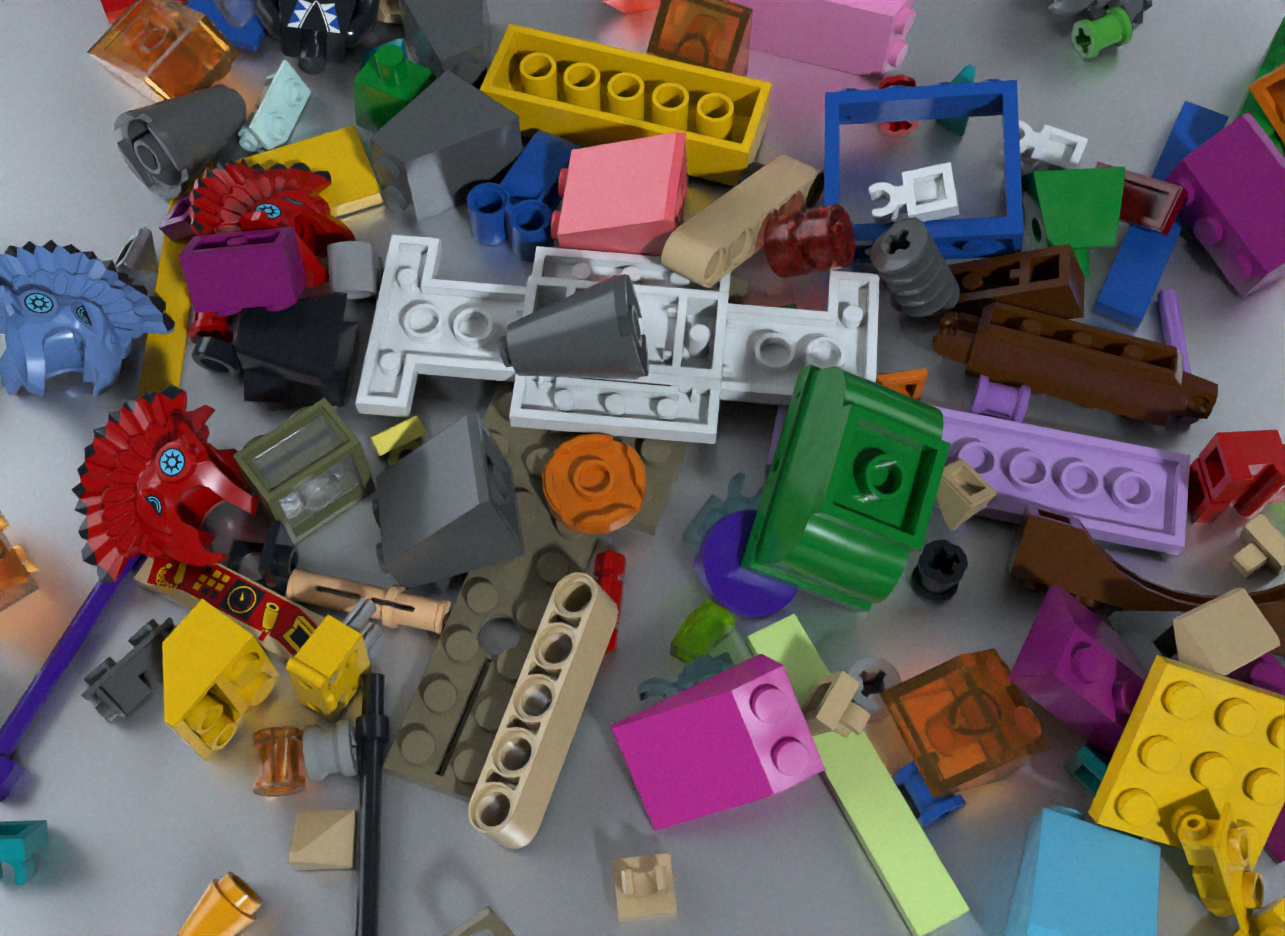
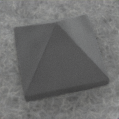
M146 227L139 229L126 241L114 263L117 272L128 274V280L158 273L152 231Z

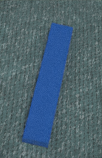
M1185 101L1151 177L1164 181L1184 157L1224 129L1229 116ZM1179 213L1168 236L1129 225L1092 311L1138 329L1184 224V219Z

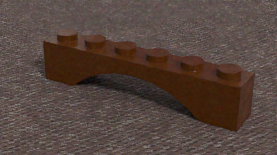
M1030 504L1025 506L1007 562L1010 575L1017 577L1016 583L1034 591L1047 592L1051 585L1058 584L1081 604L1092 608H1100L1103 602L1123 608L1122 611L1188 612L1221 596L1200 595L1174 590L1142 578L1115 561L1091 537L1078 518ZM1285 583L1267 590L1248 593L1280 640V646L1270 652L1285 656Z

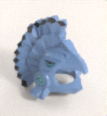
M53 240L48 241L44 246H37L31 241H28L22 248L9 245L5 253L0 254V334H5L6 350L0 359L2 385L6 387L8 395H16L21 385H23L27 392L44 397L46 379L58 374L74 371L83 374V382L95 385L93 396L107 392L118 381L122 359H125L132 349V338H139L142 336V333L170 334L174 331L175 322L165 315L166 302L156 296H147L148 291L145 286L128 284V274L117 272L113 259L101 261L93 251L81 252L72 244L61 247Z

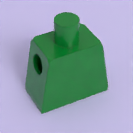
M395 45L382 46L375 51L354 81L356 125L376 133L436 80L435 74L426 67L404 59V54L400 47Z
M1125 167L1034 171L1021 176L1022 201L1033 250L1070 244L1084 277H1089V249L1111 247L1116 242Z

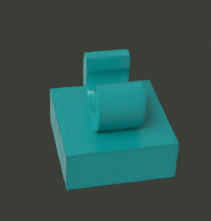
M47 820L0 822V879L3 878L2 862L9 863L14 867L16 885H23L33 877L36 869L33 855L48 843Z

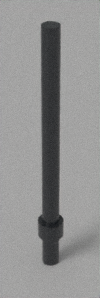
M367 673L363 675L361 716L356 718L355 742L361 745L354 936H379L383 744L389 742L390 720L389 717L384 716L385 675L380 673Z

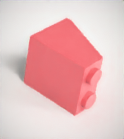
M674 132L573 149L571 151L569 168H561L558 194L559 197H563L561 210H554L551 238L558 240L559 247L565 249L661 256L665 243L671 233L683 224L688 188L686 133Z

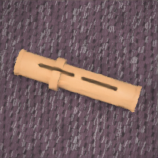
M298 567L292 571L287 584V599L340 612L350 613L359 600L325 593L326 590L360 597V599L366 597L373 601L377 607L371 618L382 620L383 626L393 629L397 628L400 624L433 631L441 635L451 613V602L407 593V589L404 586L392 585L388 589L350 579L305 571ZM378 602H383V603L392 604V605L399 606V607H403V608L414 609V611H413V612H410V611L401 610V609H397V608L390 607V606H386V605H379V604H377V603H378Z

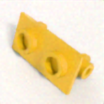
M1224 803L1220 820L1205 819L1197 814L1186 816L1181 822L1178 837L1188 864L1194 865L1192 875L1202 905L1205 909L1219 917L1229 916L1230 914L1236 915L1241 932L1248 934L1253 910L1261 909L1263 905L1264 885L1261 874L1253 872L1249 861L1250 842L1247 831L1239 829L1231 803Z

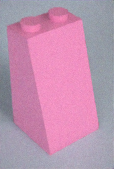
M727 0L724 41L773 55L881 80L891 66L897 68L905 58L909 48V43L905 41V38L915 20L916 10L912 9L914 0Z

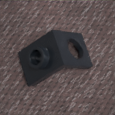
M270 521L265 543L239 540L233 542L227 567L239 573V567L247 557L261 555L258 571L262 578L255 582L285 597L289 577L292 571L298 567L299 551L297 546H294L282 522Z

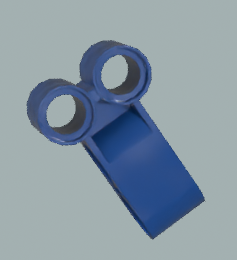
M537 131L500 185L492 182L481 183L469 191L467 205L471 233L475 240L485 245H498L508 239L512 242V251L516 257L530 263L534 262L536 246L554 247L553 239L551 238L552 214L563 199L558 194L561 168H569L571 151L573 149L584 147L546 131Z

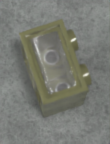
M326 398L312 406H306L297 410L287 422L266 435L254 437L246 443L242 450L233 455L248 488L258 498L257 506L269 522H282L294 545L376 491L361 442Z

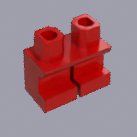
M1278 430L1218 432L1201 451L1199 457L1190 465L1187 506L1193 525L1213 523L1227 507H1234L1241 516L1254 519L1267 504L1283 503L1285 500V444H1282Z

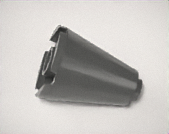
M218 84L129 110L118 116L114 123V131L121 127L123 140L117 143L119 151L128 167L146 187L151 188L156 184L166 191L160 196L176 198L190 187L245 124L246 104L236 90Z
M626 274L614 275L509 323L506 328V335L499 338L500 353L505 367L513 366L518 376L637 380L640 377L648 376L649 358L646 335H641L638 318H642L630 276Z

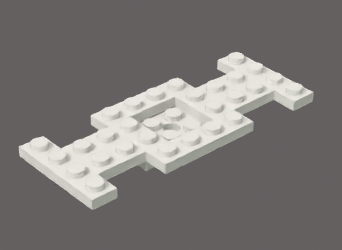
M392 234L355 404L358 412L362 414L409 418L418 374L515 382L509 414L511 427L591 434L602 433L614 436L716 444L720 400L789 406L799 371L810 364L821 369L836 366L876 383L880 274L830 270L827 310L815 311L728 303L731 272L713 286L706 288L663 267L661 256L536 246L532 276H528L527 287L437 279L442 253L440 238ZM626 274L632 280L641 310L642 318L638 319L641 335H646L649 374L637 380H604L670 386L568 377L518 376L513 366L505 367L500 353L499 338L506 335V328L509 323L614 275Z

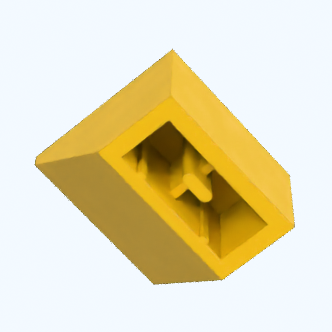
M201 599L162 642L164 721L198 756L206 760L213 751L222 749L232 739L237 730V722L249 708L259 705L267 698L273 689L274 679L279 674L256 638L204 599Z

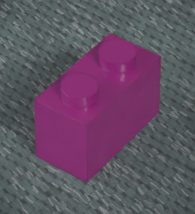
M294 226L194 236L179 254L195 313L214 311V314L217 316H228L239 313L244 308L264 307L266 311H280L296 304L307 285Z

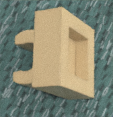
M1260 513L1243 527L1240 538L1247 546L1233 556L1234 560L1230 562L1244 579L1252 575L1264 564L1276 577L1285 571V537Z
M843 670L819 678L801 709L812 736L833 731L844 738H847L851 731L860 735L871 716L864 708L851 702L861 683Z
M670 853L612 859L619 923L677 916Z

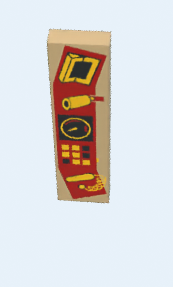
M148 557L134 576V580L140 586L189 612L201 599H204L251 633L264 652L285 663L297 654L324 620V617L220 563L208 567H195L179 562L172 557L159 560Z

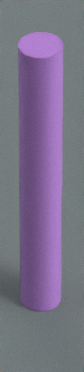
M1175 289L1162 290L1157 294L1165 344L1178 348L1184 357L1183 371L1192 374L1178 293ZM1177 415L1178 422L1183 425L1194 424L1200 419Z

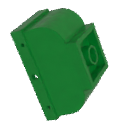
M810 364L801 368L740 569L857 612L870 611L873 603L885 600L898 583L910 552L921 551L951 445V443L941 440L943 434V414L941 410L836 366L821 369Z

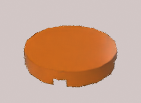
M602 433L582 434L563 442L554 451V456L549 460L548 465L546 463L542 473L544 501L553 517L568 529L585 534L610 533L627 525L641 510L647 493L645 466L636 450L627 443L623 445L621 442L614 441L613 436Z

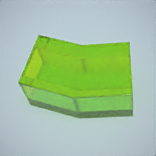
M709 598L686 617L670 643V655L699 671L712 649L734 632L736 619L727 609Z

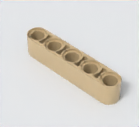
M779 155L677 227L671 233L663 248L661 255L663 267L706 288L713 286L817 204L824 191V171L788 155Z
M574 572L566 575L557 583L552 592L470 799L468 816L474 829L507 849H519L526 846L534 839L540 828L617 622V604L590 575L583 572ZM587 602H589V604H588L583 610H581L582 607H583ZM571 651L568 657L561 662L564 655ZM551 702L549 708L541 714L544 706ZM531 754L527 764L520 769L524 758ZM510 807L508 816L499 824L502 814Z

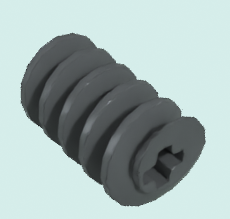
M916 217L902 219L894 223L876 239L871 248V261L874 267L878 269L881 278L885 281L888 289L892 292L904 313L920 318L929 315H941L955 307L960 296V287L924 222Z

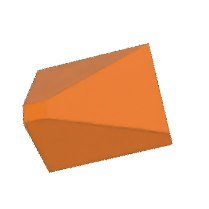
M924 368L876 374V383L920 400L928 372Z

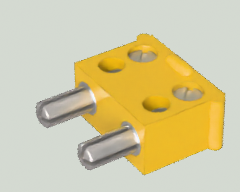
M362 597L343 622L327 615L297 654L288 660L286 670L299 703L331 723L338 721L341 712L360 689L363 675L372 673L368 652L383 632L374 622H367L377 610V607L373 601L366 597Z

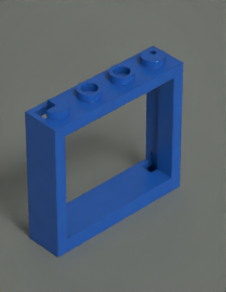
M988 79L977 83L953 84L951 82H940L931 86L906 87L893 85L885 89L858 90L847 88L839 92H825L824 246L827 265L872 263L870 254L873 244L879 236L896 223L891 222L884 225L875 223L840 225V125L1002 115L1006 217L931 220L924 222L945 260L990 258L1021 252L1024 233L1017 80L1002 81L999 79Z

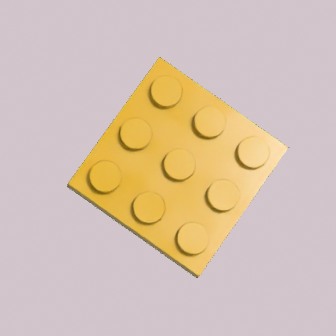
M1156 655L1088 814L1097 824L1183 849L1178 837V830L1186 816L1197 814L1205 819L1220 820L1224 803H1231L1239 829H1245L1249 836V861L1253 870L1285 802V695Z

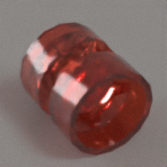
M836 203L807 210L806 213L796 211L770 217L764 231V248L772 271L778 277L789 278L807 275L813 272V270L825 272L850 266L855 253V235L847 211L843 206Z

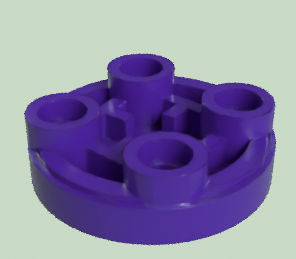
M755 509L737 511L716 521L703 537L699 552L693 561L694 573L700 579L709 598L725 612L743 619L776 613L784 608L798 591L795 588L740 569L757 510Z

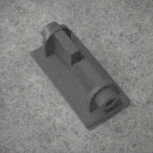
M170 617L161 625L154 619L150 620L128 640L134 648L118 663L111 657L107 658L84 679L90 687L81 696L89 701L97 694L103 701L95 709L109 724L118 716L123 720L130 711L152 693L138 677L146 669L160 684L163 683L162 642L169 636L167 631L174 625Z

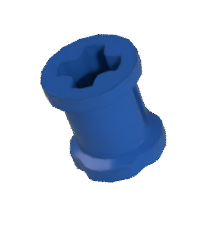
M931 752L915 759L892 776L897 786L903 785L920 814L917 821L922 829L944 820L966 804L962 795H955L940 772L937 766L940 759L936 752Z

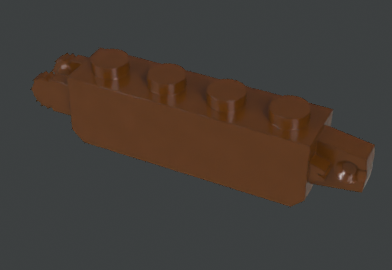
M993 302L983 307L981 317L963 312L959 314L957 311L952 312L951 310L948 313L945 312L938 319L937 326L939 327V332L932 339L934 352H937V355H942L943 358L946 356L950 360L967 364L965 370L967 375L978 378L980 375L989 376V381L1016 388H1020L1022 385L1031 386L1032 394L1051 396L1074 402L1088 409H1100L1116 413L1138 422H1150L1165 426L1170 414L1208 419L1218 397V384L1183 371L1184 357L1175 346L1000 302Z

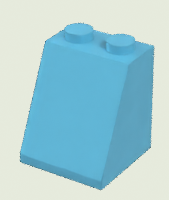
M1052 806L1050 809L1043 807L1029 823L1003 936H1157L1161 847L1142 841L1143 837L1086 822L1085 816L1074 809L1063 806Z

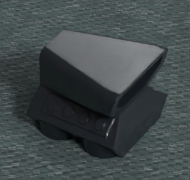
M331 293L298 299L296 304L280 311H266L264 307L242 310L235 340V351L244 369V401L258 402L260 406L270 411H280L291 404L312 406L323 398H326L335 411L349 404L360 338L359 322L343 321L348 293Z

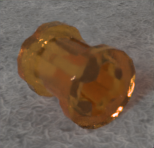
M284 726L269 727L254 732L253 746L258 748L259 778L253 782V792L255 794L266 797H280L304 791L306 779L300 775L299 745L303 743V730Z

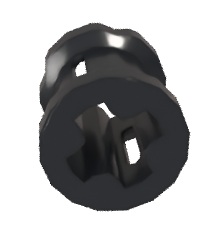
M934 540L926 544L910 579L912 590L918 598L930 604H943L952 599L968 566L967 557L962 548L947 540Z

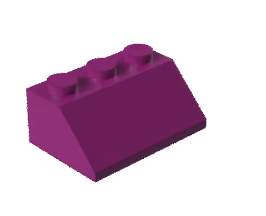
M1248 112L1241 115L1184 157L1164 180L1165 182L1184 187L1188 191L1179 214L1241 298L1285 276V157L1251 113Z
M1056 584L1049 587L1008 680L1111 759L1148 673L1115 630Z

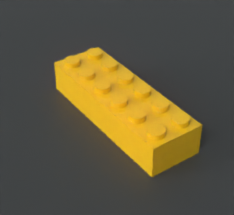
M509 23L480 87V91L519 116L521 136L532 138L537 131L543 130L582 145L585 148L674 132L686 133L688 175L737 186L744 169H747L748 165L755 160L768 121L772 83Z

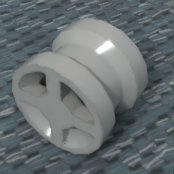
M867 657L858 660L847 673L861 683L851 702L858 704L871 715L867 722L868 724L881 722L890 715L901 693L902 682L899 673L891 663L882 658ZM863 682H874L873 685H863Z
M352 719L339 720L334 727L324 729L318 724L304 726L303 754L307 775L311 782L323 781L331 773L340 772L345 777L359 774L358 743L355 742V727Z

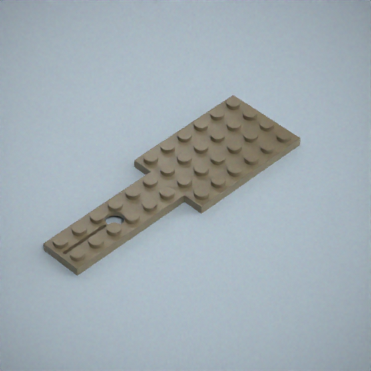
M730 275L728 303L744 305L749 292V280ZM580 378V379H591V380H603V381H615V382H626V383H638V384H650V385L670 386V385H663V384L639 383V382L604 380V379H593V378ZM508 381L499 382L482 421L512 467L525 555L468 572L382 766L387 774L470 803L552 592L557 583L566 575L574 572H586L600 534H585L564 526L551 514L544 501L542 473L546 463L548 465L549 460L554 456V451L565 441L582 434L591 433L511 427L509 414L515 382ZM609 435L614 437V441L621 442L623 445L627 443L635 449L645 466L647 493L641 510L625 527L655 536L691 442ZM507 618L516 623L520 629V639L514 648L502 651L500 654H491L485 651L478 642L480 629L491 619ZM485 661L491 662L490 666H489V667L485 666L484 669H483V671H482V674H481V676H480V679H479V681H478V683H477V686H476V688H475V690H474V693H473V695H472V697H471V700H470V702H469V704H468V707H467V709H466V712H465V714H464V716H463V719H462V721H461V723H460V726H459V728H458V730H457V733H456L455 738H454V740H453V742H452V745H451V747H450V749H449V752H448V754H447V756H446V759H445L444 764H443V766H442V768H441V771H440L439 775H437L438 772H439V769H440V767H441V765H442V762H443V760H444V758H445V755H446V753H447V751H448V748H449V746H450V744H451V741H452V739H453V736H454V734H455V732H456V729H457V727H458V725H459V722H460V720H461V718H462V715H463L464 710H465V708H466V706H467V703H468V701H469V699H470V696H471V694H472V692H473V689H474V687H475V685H476V682H477L478 677H479V675H480V673H481V670H482V668H483V666H484V663H485Z

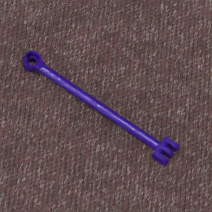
M141 553L137 557L129 558L117 582L104 584L100 583V580L97 581L1 727L0 802L9 795L25 770L18 763L10 760L9 757Z

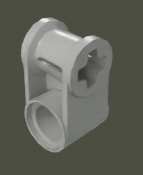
M344 241L328 245L327 259L330 294L348 293L347 299L375 296L378 300L384 267L381 257L377 256L372 245L363 241Z

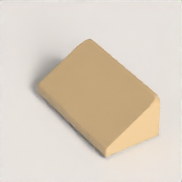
M1235 588L1173 619L1179 662L1222 676H1226L1280 646V640L1276 632L1244 588Z

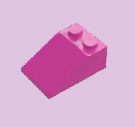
M763 654L750 658L610 725L649 821L655 831L776 795L825 770L784 666Z

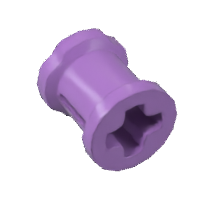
M980 375L969 413L1022 423L1030 398L1031 386L1022 385L1020 388L991 382L989 381V376Z

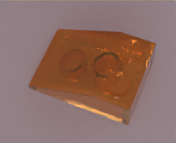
M136 0L87 51L93 59L153 103L211 87L214 82L227 76L232 68V63L240 56L237 49L206 14L172 0Z

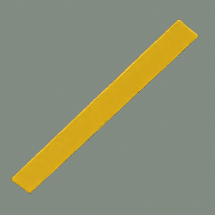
M214 159L207 166L210 170H213ZM205 169L197 177L198 179L202 180ZM195 181L181 195L189 193L192 190H194ZM181 195L176 198H170L168 214ZM164 234L154 296L166 302L165 315L175 322V328L170 334H147L136 400L145 392H161L169 385H174L178 388L180 386L192 304L190 303V293L179 254L194 237L193 235L172 241Z

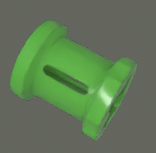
M1114 6L1107 9L1102 17L1092 21L1083 19L1074 23L1071 32L1074 48L1082 58L1088 60L1096 57L1099 50L1114 45L1119 47L1129 43L1132 37V24L1126 11L1121 7Z

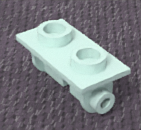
M287 60L282 61L277 72L266 77L264 81L265 87L255 104V107L258 109L257 112H251L245 125L238 131V136L240 137L239 144L245 150L255 151L257 148L264 147L269 151L285 146L311 94L309 88Z

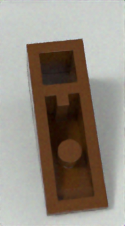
M1070 244L948 265L960 287V296L955 307L951 309L952 312L957 311L959 314L963 312L981 317L983 307L993 302H1000L1068 320L1084 317L1085 277Z

